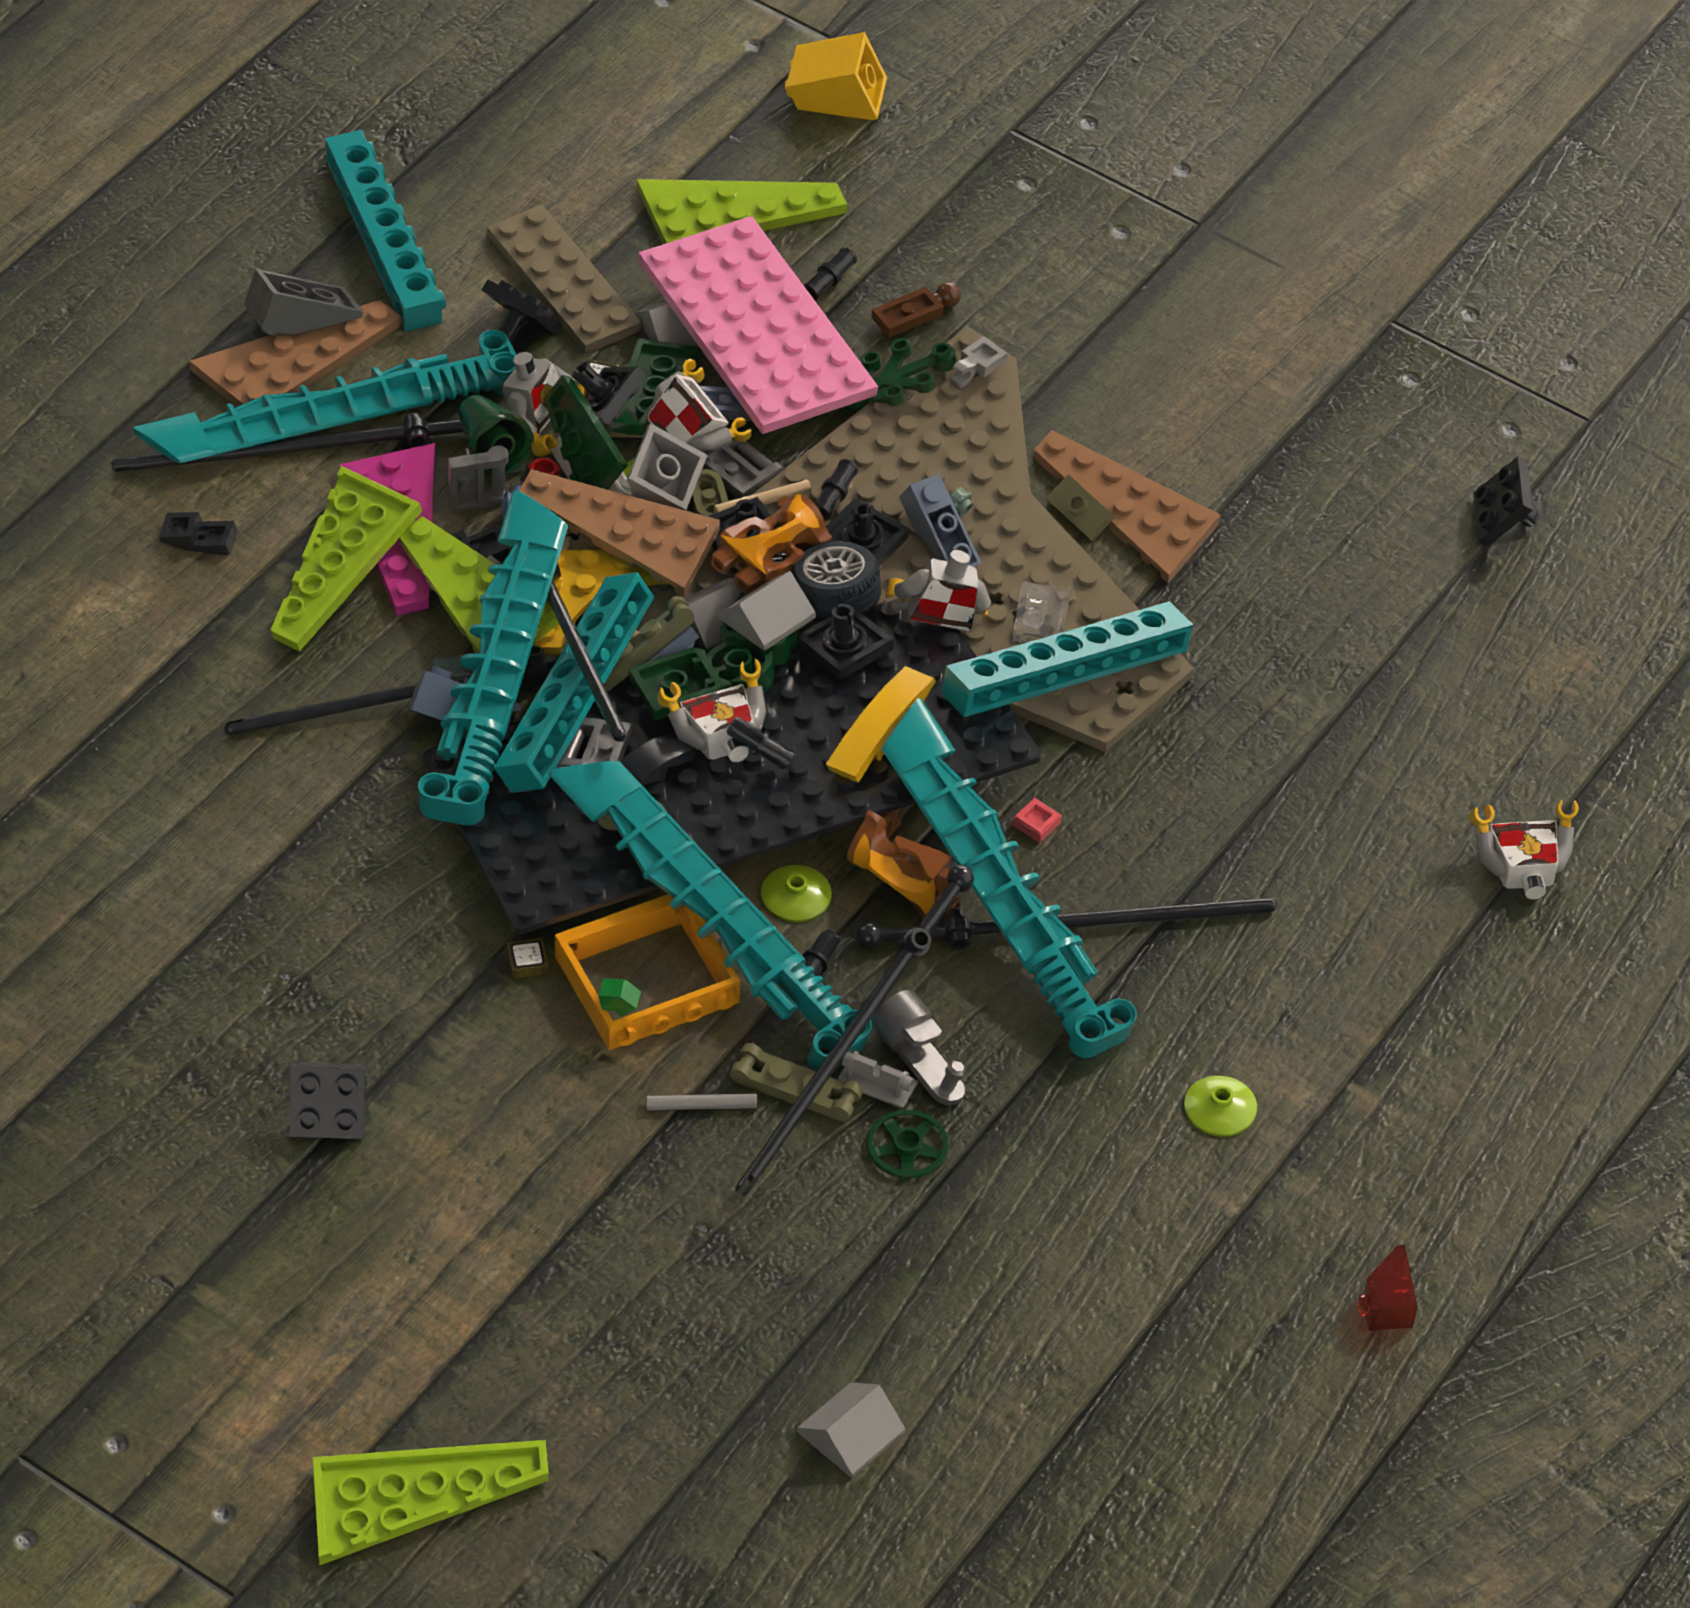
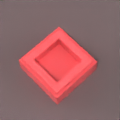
M1034 797L1013 817L1012 826L1040 843L1061 823L1062 815Z

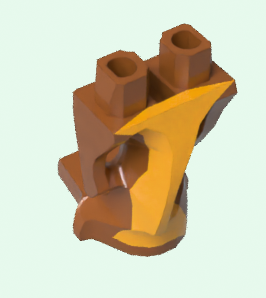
M796 494L791 499L784 496L779 500L777 505L778 511L764 520L758 517L749 518L725 529L720 534L719 548L712 555V566L723 574L733 566L740 572L734 577V583L744 594H748L771 579L788 572L805 556L807 549L832 540L821 512L809 498L801 494ZM755 529L759 532L758 535L746 537L750 530ZM780 552L787 554V558L784 561L774 562L772 559L774 555Z
M900 809L882 815L868 810L849 846L847 860L862 869H868L902 894L913 904L924 919L948 885L946 877L949 869H951L952 857L943 851L913 842L898 835L894 839L893 844L889 841V838L901 824ZM956 896L947 911L955 908L960 909L962 898Z

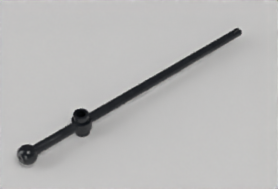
M411 413L404 418V423L399 427L277 440L184 463H177L163 454L114 459L111 465L113 471L122 472L402 439L408 443L410 448L427 445L429 436L463 433L460 420L427 423L422 415Z
M558 562L553 579L561 577ZM552 579L547 600L614 740L623 742L626 739L625 729Z
M532 646L524 672L528 684L532 686L543 685L547 674L553 668L560 654L547 656L544 654L543 647ZM473 672L454 675L450 679L463 684L465 677L470 678ZM417 683L227 722L224 729L228 735H235L410 699L413 696Z
M956 865L949 869L946 877L948 885L917 928L908 930L900 937L898 956L737 1183L736 1192L747 1179L749 1180L741 1196L747 1195L909 963L912 960L919 959L929 951L931 944L930 934L959 892L968 891L973 886L975 878L969 867Z
M1273 898L1069 913L1059 914L1056 917L1067 928L1273 912L1276 909L1277 901ZM955 908L945 912V921L937 924L930 936L931 938L944 937L949 942L951 949L961 950L970 945L971 935L1002 932L993 919L970 921L966 917L964 910ZM873 922L862 923L857 929L858 944L866 950L876 949L881 942L899 941L904 933L910 929L917 928L919 925L880 928Z

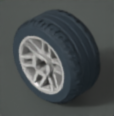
M834 541L813 546L807 549L805 556L791 568V573L815 611L816 618L813 619L815 621L821 622L831 616L833 608L836 607L838 610L837 605L840 604L850 605L865 615L876 606L881 596L880 569L877 559L868 549L854 543Z

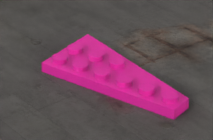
M435 443L339 464V469L340 466H343L419 502L422 513L415 521L423 516L432 522ZM398 539L376 564L396 616L429 609L430 592L425 576L420 569L415 567Z

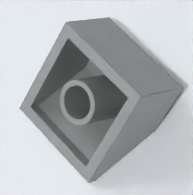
M650 423L647 426L626 481L636 498L686 511L707 454Z

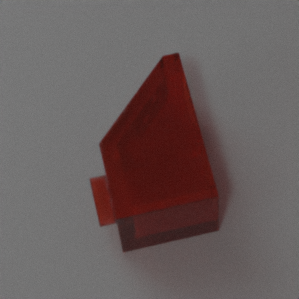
M1397 1245L1367 1278L1364 1294H1359L1358 1296L1360 1316H1366L1369 1331L1413 1328L1418 1306L1405 1245Z

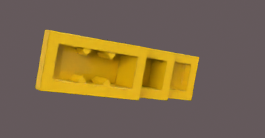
M905 666L883 687L845 734L826 763L828 769L859 783L874 758L881 760L884 755L882 751L883 745L918 698L924 702L936 682L935 679Z

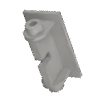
M857 1051L846 1053L842 1061V1065L845 1067L838 1077V1080L844 1082L846 1080H853L859 1083L864 1089V1094L901 1109L904 1108L918 1084L917 1080L909 1077V1072H901L884 1064L880 1066L876 1061L861 1056Z

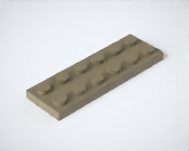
M543 205L487 226L488 238L536 296L544 302V305L555 311L553 316L562 324L561 326L585 354L641 331V321Z

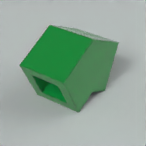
M603 978L598 997L602 1010L614 1011L622 1017L637 1009L641 991L625 979Z

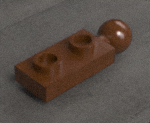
M951 282L942 283L937 288L935 294L927 287H923L873 308L871 318L886 336L890 338L942 316L944 308H952L959 303L961 292L958 286Z

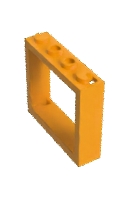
M669 894L555 934V958L608 1050L620 1046H629L639 1039L653 1034L664 1033L669 1028L686 1022H694L702 1016L718 1010H727L733 1005L740 1003L741 980L733 967L727 968L724 965L727 957L713 933L702 939L696 934L706 923L705 920L685 905L673 909L669 904L674 897ZM681 924L716 984L613 1021L607 1010H602L598 994L578 961Z

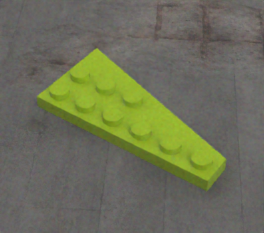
M637 179V190L662 244L750 216L754 218L763 231L847 213V202L837 183Z
M340 466L337 474L338 481L335 488L331 489L328 494L326 509L323 515L319 516L302 555L303 563L300 570L295 571L292 578L293 586L288 597L283 599L270 631L273 639L300 652L422 513L419 502Z
M421 516L399 538L400 545L415 567L421 570L431 590L437 593L440 603L462 635L468 638L472 644L473 651L476 654H480L481 639L472 635L469 630L472 625L481 624L482 604L479 602V598L481 595H484L495 577L494 574L488 571L489 566L496 564ZM547 599L533 645L559 625Z
M546 1440L313 1457L319 1565L549 1481Z

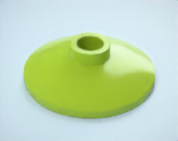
M787 865L772 871L765 878L761 886V900L764 907L776 918L787 922L801 923L814 920L827 910L831 902L832 891L828 880L819 871L808 866Z
M1209 1076L1200 1079L1189 1088L1185 1096L1184 1109L1189 1121L1200 1131L1212 1136L1229 1137L1244 1132L1252 1125L1257 1113V1102L1252 1091L1242 1082L1227 1076Z

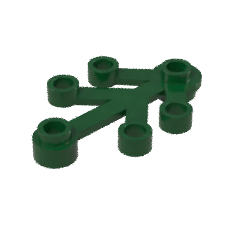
M905 338L893 341L890 345L892 356L879 377L873 379L878 385L877 395L844 407L848 410H859L869 402L898 406L906 400L903 389L916 390L919 393L931 392L936 386L933 374L930 372H919L933 367L938 372L952 370L954 364L958 362L955 348L946 342L938 343L933 346L930 355L901 367L905 358H908L912 353L911 346ZM869 351L861 356L862 365L872 377L873 373L882 367L880 354L876 351ZM916 373H919V374H917V375L915 376V378L909 377V376H912V375H914V374H916ZM884 387H887V388L885 389V391H880V390H879V389H882V388H884Z

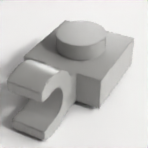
M983 336L962 350L961 359L953 366V369L958 374L952 377L951 381L962 388L971 381L975 373L985 377L1006 363L1008 353Z

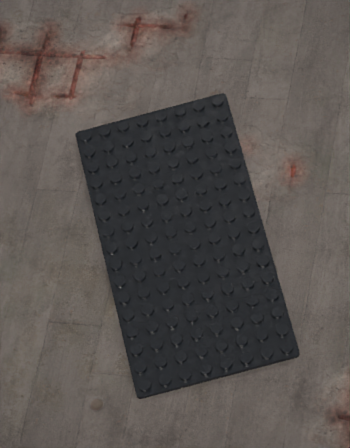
M905 598L904 603L895 599L877 605L864 615L893 638L894 649L842 680H839L799 648L797 643L786 662L774 667L773 684L763 694L766 716L761 731L763 733L766 730L769 731L770 737L795 751L791 761L784 770H781L759 754L754 756L752 754L753 750L750 748L748 749V756L740 762H732L728 755L716 759H708L701 750H696L693 761L668 767L665 780L642 786L656 801L663 804L666 812L719 868L864 820L868 810L882 815L915 804L916 801L885 754L881 760L875 758L872 760L859 783L830 771L826 765L860 714L883 687L905 666L935 679L936 682L924 703L956 750L953 754L943 759V761L962 780L974 778L978 783L1036 764L1041 761V752L1009 704L963 717L941 694L946 666L977 656L960 630L909 620L907 598ZM810 627L797 631V635ZM633 684L607 692L620 721L631 723L632 736L623 758L654 738L671 732L675 733L669 717L655 721ZM594 701L586 717L604 720L596 701ZM521 720L508 724L505 738L501 741L502 748L498 752L499 758ZM591 735L583 739L576 756L577 759H582ZM462 739L457 758L452 757L451 761L444 760L442 755H437L438 747L426 750L423 753V761L429 772L455 776L466 739ZM494 769L492 772L493 780L489 783V794H487L485 801V815L483 819L473 825L458 824L512 927L518 934H524L660 889L649 879L646 880L642 876L643 872L628 847L621 851L615 847L623 839L620 833L603 828L598 823V820L591 821L551 777L543 789L512 793L509 792V788Z

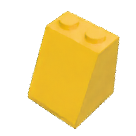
M865 32L796 45L794 57L790 61L789 77L785 81V90L787 96L793 99L798 110L866 120L878 119L887 76Z

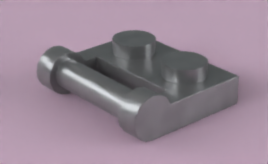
M732 438L731 443L703 452L707 454V458L702 469L717 472L722 478L724 488L737 499L752 495L785 470L778 462L772 463L747 443V441L738 442L734 438ZM738 452L742 454L745 458H747L750 462H752L755 466H757L761 471L757 470L748 461L741 457L738 454Z
M494 446L485 453L448 458L449 506L452 514L501 506L505 492H508L507 487H505V465L508 463V450L505 447ZM492 468V487L489 491L484 492V470Z
M585 717L556 768L594 762H620L632 736L631 723L621 722L625 729L626 739L623 742H617L614 740L605 720ZM591 735L582 759H577L576 756L583 739Z

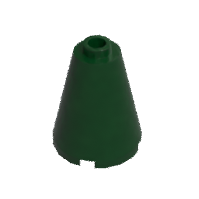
M472 395L461 403L458 415L470 455L488 452L494 446H503L508 450V463L505 465V475L519 469L531 454L529 451L531 441L534 443V435L529 424L522 417L481 395ZM491 468V469H485V470H484V473H486V474L492 473V468Z

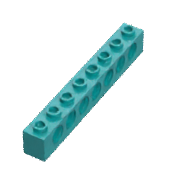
M362 130L325 138L326 162L395 311L402 316L404 331L442 323V309L446 308L444 294L442 290H437L435 287L436 282L432 269H427L425 266V256L422 247H416L413 228L411 225H406L403 207L395 202L394 188L391 183H386L383 164L375 160L376 154L373 143L371 141L367 142Z
M638 572L606 577L576 627L603 685L654 599V595ZM568 642L494 766L495 771L512 793L543 789L550 779L549 771L557 767L595 701Z
M1169 601L947 665L941 694L963 717H967L1187 652L1193 624Z

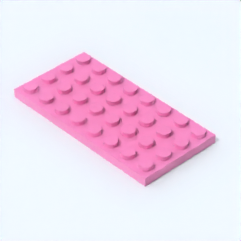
M752 216L639 252L638 263L762 434L877 395L878 385Z

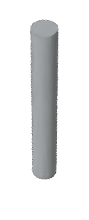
M757 1094L646 1096L647 1110L757 1108Z

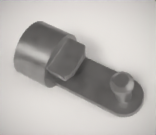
M913 990L898 992L884 1001L872 1016L871 1023L873 1028L893 1052L898 1053L936 1101L945 1105L959 1103L965 1093V1087L961 1079H963L966 1073V1068L958 1061H950L947 1064L931 1044V1042L939 1038L942 1032L935 1023L933 1014Z

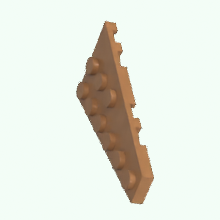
M381 300L359 306L363 311L362 318L294 335L280 333L279 336H265L189 361L190 370L236 407L262 397L264 394L299 392L298 387L300 385H305L306 388L310 387L402 326V316Z
M1053 430L1034 449L1033 459L1058 482H1061L1069 474L1115 516L1107 528L1124 544L1132 545L1141 553L1140 558L1148 566L1152 564L1161 572L1160 577L1167 584L1220 523V514Z
M532 469L519 490L560 517L568 525V530L576 535L580 532L592 539V544L631 567L639 566L650 572V578L659 583L663 581L675 587V592L685 597L720 530V520Z

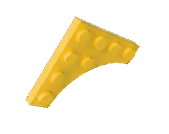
M561 550L558 559L561 577L553 579L574 625L579 616L587 610L606 577L638 572L647 586L669 584L665 581L659 583L650 578V572L639 566L631 567L604 550ZM558 625L533 646L543 647L544 654L552 656L561 654L567 640L560 625Z

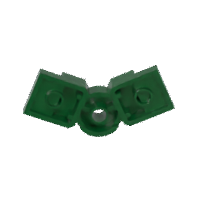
M741 591L736 601L740 600L747 594H744ZM723 622L719 628L721 644L714 647L707 655L706 650L692 647L629 668V677L655 721L667 718L670 713L669 708L663 707L658 703L657 695L662 687L664 694L669 698H673L674 696L670 691L672 682L678 684L681 689V695L677 700L679 707L680 702L743 684L745 689L748 688L747 682H744L740 677L742 661L744 663V670L748 674L756 672L755 659L760 662L761 672L757 682L758 686H762L764 694L773 684L774 667L784 664L797 643V630L764 651Z

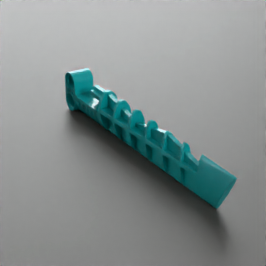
M487 330L479 337V356L451 363H448L446 354L418 361L411 357L405 359L404 363L383 372L376 366L371 367L372 377L357 383L347 385L341 376H336V388L331 390L308 391L305 385H300L298 387L299 392L264 394L262 397L236 408L231 403L226 404V412L201 423L195 412L135 426L133 427V432L166 457L177 463H184L349 423H356L378 416L395 414V412L420 406H429L433 404V400L439 403L444 402L446 397L454 400L458 394L461 397H467L468 392L479 394L480 389L484 391L492 390L494 393L504 396L503 384L515 370L513 359L516 353L505 333L499 330Z
M518 490L513 491L497 540L513 548L502 565L489 566L488 571L494 574L495 577L484 595H481L479 598V602L482 604L481 624H474L469 630L472 635L481 639L480 654H465L460 659L462 666L474 672L466 684L454 685L451 688L450 694L456 701L448 714L443 716L440 723L444 731L437 755L444 756V760L451 761L452 757L457 758L462 739H466L456 774L452 776L441 773H428L421 777L418 782L419 810L421 814L430 819L461 825H474L480 822L485 815V801L490 787L488 783L492 780V772L496 765L494 762L499 758L498 752L502 748L501 741L505 738L567 533L568 525L560 517Z
M918 698L883 745V753L956 864L965 865L972 870L975 878L972 888L1028 974H1034V983L1042 986L1040 992L1043 996L1049 997L1047 1003L1049 1006L1056 1008L1054 1011L1055 1015L1063 1018L1061 1024L1070 1036L1068 1041L1070 1050L1078 1057L1090 1058L1124 1042L1128 1038L1137 1017L1135 1006L1130 1001L1120 998L1113 999L1098 1007L1082 985V983L1086 984L1091 981V978L1098 975V971L1081 947L1083 945L1082 939L1079 935L1075 936L1056 917L1062 911L1059 905L1046 907L1028 889L1041 879L1037 873H1030L1019 876L1011 855L1019 847L1016 841L1006 842L997 819L998 813L971 789L977 783L974 778L962 780L943 761V759L953 754L956 750L923 700ZM1111 1018H1117L1121 1020L1124 1024H1118L1114 1022ZM1081 1033H1088L1094 1038H1086Z
M621 762L585 763L550 770V777L591 821L594 822L606 814L609 815L623 838L615 847L620 851L628 847L643 872L642 876L674 897L669 904L673 909L685 905L707 921L696 933L701 939L717 931L730 953L724 961V965L727 968L735 965L738 966L751 988L750 993L755 998L761 997L781 1020H787L798 1009L819 1031L814 1036L807 1057L810 1068L817 1071L827 1057V1054L821 1052L820 1049L831 1051L859 1010H852L848 1004L842 1005L840 1003L842 998L831 993L833 988L830 985L824 986L822 976H815L813 974L815 969L812 966L807 967L805 965L806 959L735 886ZM871 1019L848 1052L854 1053V1051L860 1053L864 1049L872 1028ZM843 1059L841 1060V1062L839 1063V1065L837 1066V1068H836L834 1071H836V1070L839 1069L841 1066H843V1065H842Z

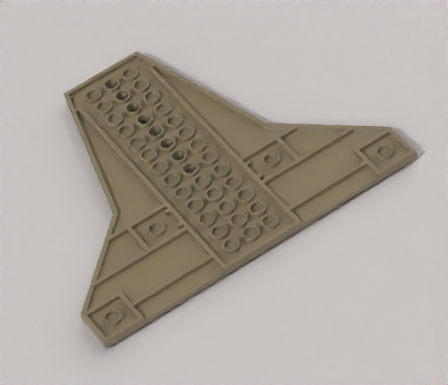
M967 326L946 343L955 348L959 361L962 350L983 336ZM1009 353L1007 354L1005 364L985 377L975 373L971 381L962 388L951 381L952 377L958 374L954 369L947 372H938L933 367L919 372H930L933 374L936 384L934 390L929 393H919L916 390L903 389L906 400L898 406H890L887 403L879 402L868 403L785 468V470L753 493L757 494L808 479L812 492L803 494V496L809 498L815 504L822 492V484L826 479L831 478L839 461L848 459L854 462L858 467V473L847 488L848 494L846 498L837 504L831 518L824 521L825 525L827 526L856 498L861 502H868V506L872 504L877 511L909 528V538L879 567L881 596L876 604L877 606L898 599L895 596L885 597L889 579L899 578L906 580L919 569H924L929 560L937 559L913 528L899 496L909 485L936 474H940L949 496L959 487L968 493L971 491L973 495L970 500L974 504L960 519L982 563L975 567L978 580L985 583L990 600L999 601L1001 604L995 603L991 605L988 609V617L975 614L972 632L960 630L977 657L1040 639V636L1055 635L1139 610L1031 494L1017 360ZM916 373V374H914V375H912V376H909V377L915 378V376H916L917 374H919V373ZM779 501L764 505L771 515L778 511L777 505ZM711 546L685 597L677 594L675 587L670 584L647 586L654 595V599L639 624L643 626L649 620L657 619L668 610V602L673 597L686 598L723 579L734 578L740 571L732 573L728 570L724 574L717 571L711 564L712 555L715 553L714 548ZM1023 618L1026 620L1027 623H1024L1022 621L1015 623L1014 619ZM811 620L797 631L814 626L819 621ZM694 641V646H693V648H701V647ZM1177 654L1009 705L1018 716L1107 752L1193 678L1194 668L1181 654ZM1118 689H1127L1131 694L1124 692L1120 695L1118 694Z

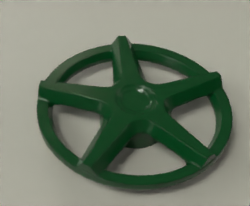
M897 1110L879 1118L872 1125L867 1136V1153L873 1163L885 1173L903 1178L905 1181L933 1173L941 1167L948 1157L949 1139L945 1129L936 1119L920 1111ZM910 1115L923 1118L924 1120L916 1128H901L893 1120V1117ZM883 1123L893 1137V1142L874 1147V1134ZM933 1125L941 1134L943 1141L942 1150L923 1143V1138ZM900 1155L902 1170L887 1165L879 1156ZM917 1155L937 1159L923 1169L914 1170V1162Z

